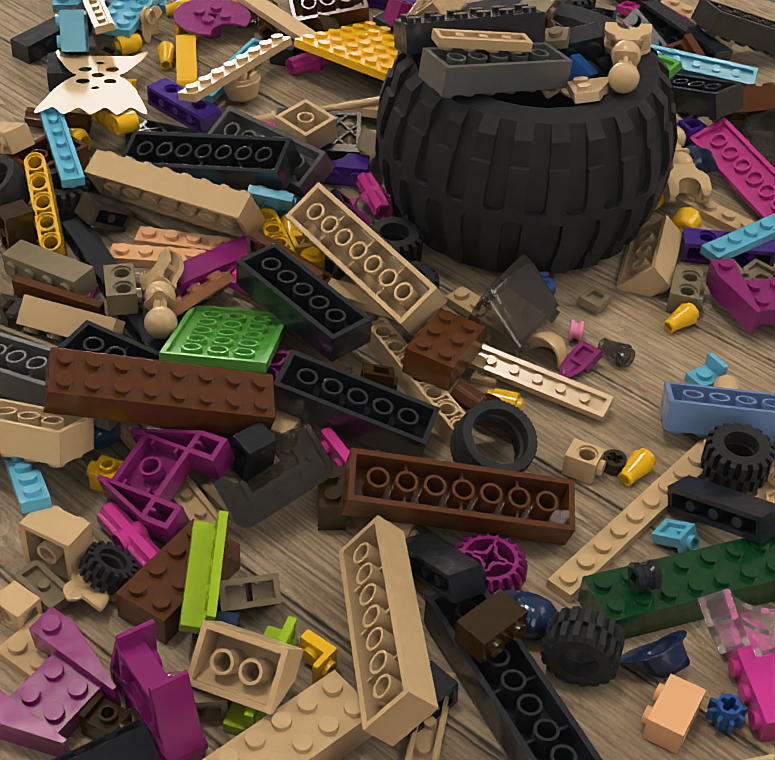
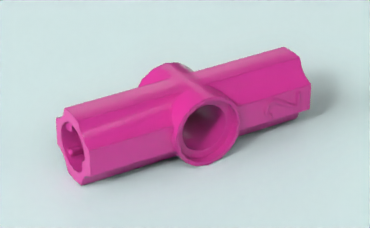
M307 52L288 58L286 60V68L288 73L293 76L306 71L313 73L321 72L324 66L336 62Z
M371 172L359 174L356 185L362 193L360 197L378 220L383 217H392L394 208L388 200L389 195Z
M109 502L103 505L100 512L96 514L97 522L111 536L114 547L118 544L122 546L121 550L123 552L125 550L129 551V557L134 556L136 559L135 563L138 564L139 569L160 551L150 540V535L144 524L139 520L134 522L118 504Z

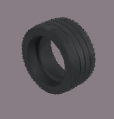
M0 157V206L22 199L28 204L31 197L25 172L12 159Z
M486 400L469 409L456 424L450 440V452L455 463L524 472L536 455L538 440L533 423L522 410L506 401ZM487 424L497 427L505 433L513 445L515 453L514 462L500 464L490 461L482 455L474 444L472 436L473 426Z

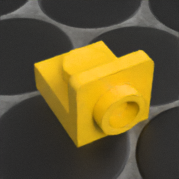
M307 629L300 636V648L304 649L302 654L304 661L312 665V683H316L333 670L336 671L338 666L337 648Z

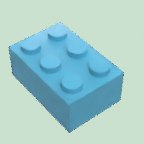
M59 10V15H55L56 27L60 28V35H57V48H61V52H90L87 11Z

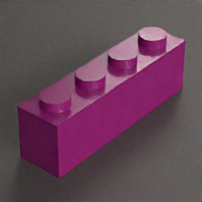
M241 236L183 261L184 270L177 282L176 296L180 295L182 297L188 293L187 289L196 283H205L208 281L207 276L217 270L220 272L230 271L232 275V272L236 269V260L249 255L247 253V238Z

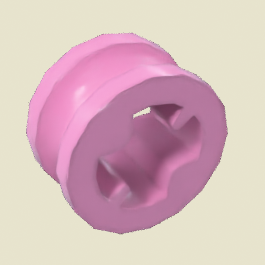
M571 319L568 341H572V339H576L578 342L581 341L584 321L581 320L577 323L575 319Z

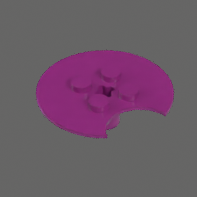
M190 0L178 6L174 11V21L177 26L189 33L202 35L210 39H216L221 36V26L237 25L245 28L251 20L249 10L244 5L233 0Z

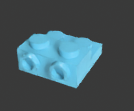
M249 185L247 190L252 194L254 201L260 209L271 208L275 210L279 219L297 204V198H294V194L286 190L277 191L262 185Z

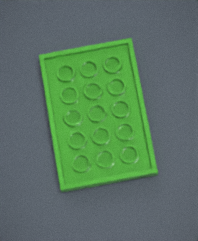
M195 304L189 308L159 352V360L266 373L287 326L269 311Z

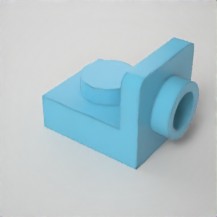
M709 353L707 354L705 364L687 372L684 381L688 384L713 386L716 378L726 375L728 366L715 354Z
M666 518L651 533L653 543L678 548L679 553L700 548V539L694 523Z

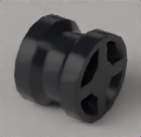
M655 559L647 560L644 564L639 562L629 563L628 580L634 592H642L645 588L652 590L661 588L662 572Z

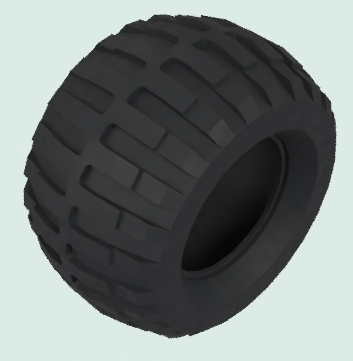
M521 0L476 1L466 3L461 12H469V8L474 7L492 10V6L496 5L514 8V4H519ZM566 3L556 8L557 12L553 17L554 21L569 28L598 22L604 39L606 22H617L600 13ZM617 22L619 27L624 29H630L622 25L621 23ZM652 47L649 53L641 55L640 62L637 65L640 79L633 91L621 94L608 87L609 92L603 95L600 101L577 104L574 103L572 98L566 97L560 92L547 99L541 90H536L534 93L516 91L515 94L500 92L495 93V95L474 94L472 97L454 95L452 98H444L439 96L438 92L429 87L418 76L422 53L407 55L398 50L397 57L392 68H389L380 92L375 152L387 194L390 195L394 213L417 224L423 231V243L428 247L463 264L496 273L532 276L537 272L548 271V274H560L597 265L599 260L608 259L620 253L623 246L629 244L638 235L640 228L650 219L668 182L678 140L674 93L669 79V69L664 61L658 57V52ZM605 51L606 56L587 60L598 71L596 77L592 78L608 77L609 71L613 67L610 53Z

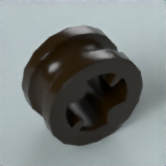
M616 449L604 452L603 460L606 461L604 472L608 475L618 476L627 462L626 455Z

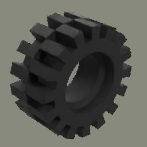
M102 540L98 543L95 541L89 546L78 565V569H80V576H84V582H91V588L95 589V587L100 588L99 592L104 594L105 591H108L109 595H114L137 573L138 564L135 563L136 559L134 556L129 557V551L125 550L123 552L121 550L122 546L117 544L114 547L113 542L108 541L105 544Z

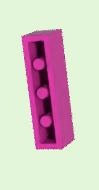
M760 618L726 621L722 634L718 636V646L720 651L725 654L728 661V672L735 679L738 686L739 700L747 707L750 728L755 730L759 742L775 741L774 649Z

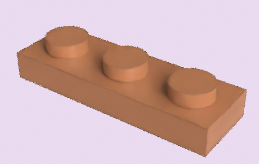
M217 270L207 276L208 281L200 284L199 282L190 286L187 289L188 293L182 297L180 295L176 296L177 304L172 311L178 316L233 281L234 278L230 271L220 272Z

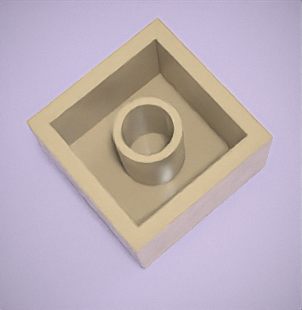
M307 99L275 116V128L318 149L336 139L337 118Z
M57 505L30 512L19 523L26 563L30 564L34 560L39 559L61 580L69 582L72 572L78 569L80 561L93 543L91 523L83 517H77L64 511Z

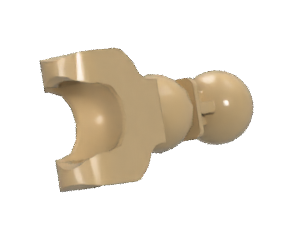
M606 22L604 30L605 51L611 54L613 67L608 74V83L615 92L626 94L633 91L639 83L640 76L637 65L640 62L641 55L650 52L652 24L641 23L638 28L624 29L619 27L617 22Z
M677 126L678 140L670 176L663 191L664 199L666 202H676L678 194L686 193L694 196L698 202H709L712 190L710 178L706 173L695 167L693 159L689 155L690 150L682 148L686 141V135Z
M166 247L159 254L158 260L151 271L147 274L145 271L140 273L141 287H137L141 288L144 292V307L149 310L144 319L145 329L150 336L156 339L170 337L177 327V317L172 309L177 304L175 289L184 270V263L182 257L169 247Z

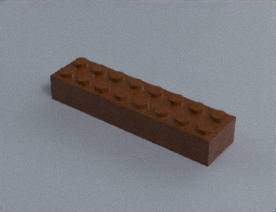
M51 347L46 366L43 413L236 434L261 421L267 429L271 430L276 418L273 375Z
M351 448L345 463L341 515L374 519L379 515L391 522L471 533L477 532L478 534H486L488 531L489 535L493 536L499 533L500 537L566 545L575 532L574 480Z

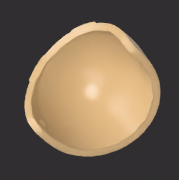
M544 331L536 333L526 340L524 352H528L536 347L552 348L557 357V369H560L562 362L567 356L566 344L562 337L555 333Z

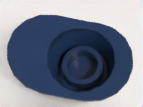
M678 630L657 641L631 649L621 656L620 664L639 663L650 675L666 678L670 674L674 675L690 664V659L683 643L684 638L687 636V631Z

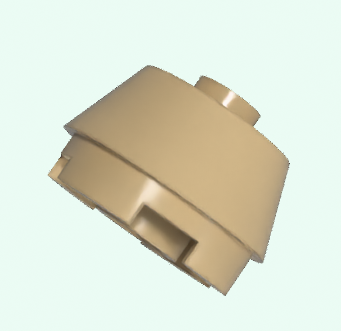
M252 68L222 87L230 100L246 102L258 95L261 76L258 75V71H255V68Z

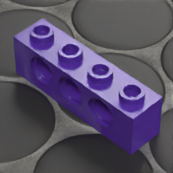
M166 77L147 86L148 104L190 129L209 132L222 115V109L205 99H201L196 103L180 101L178 92L183 90L184 87Z
M684 227L680 243L681 262L710 264V260L700 253L701 246L731 232ZM775 239L733 257V259L741 268L755 258L773 267L775 262Z

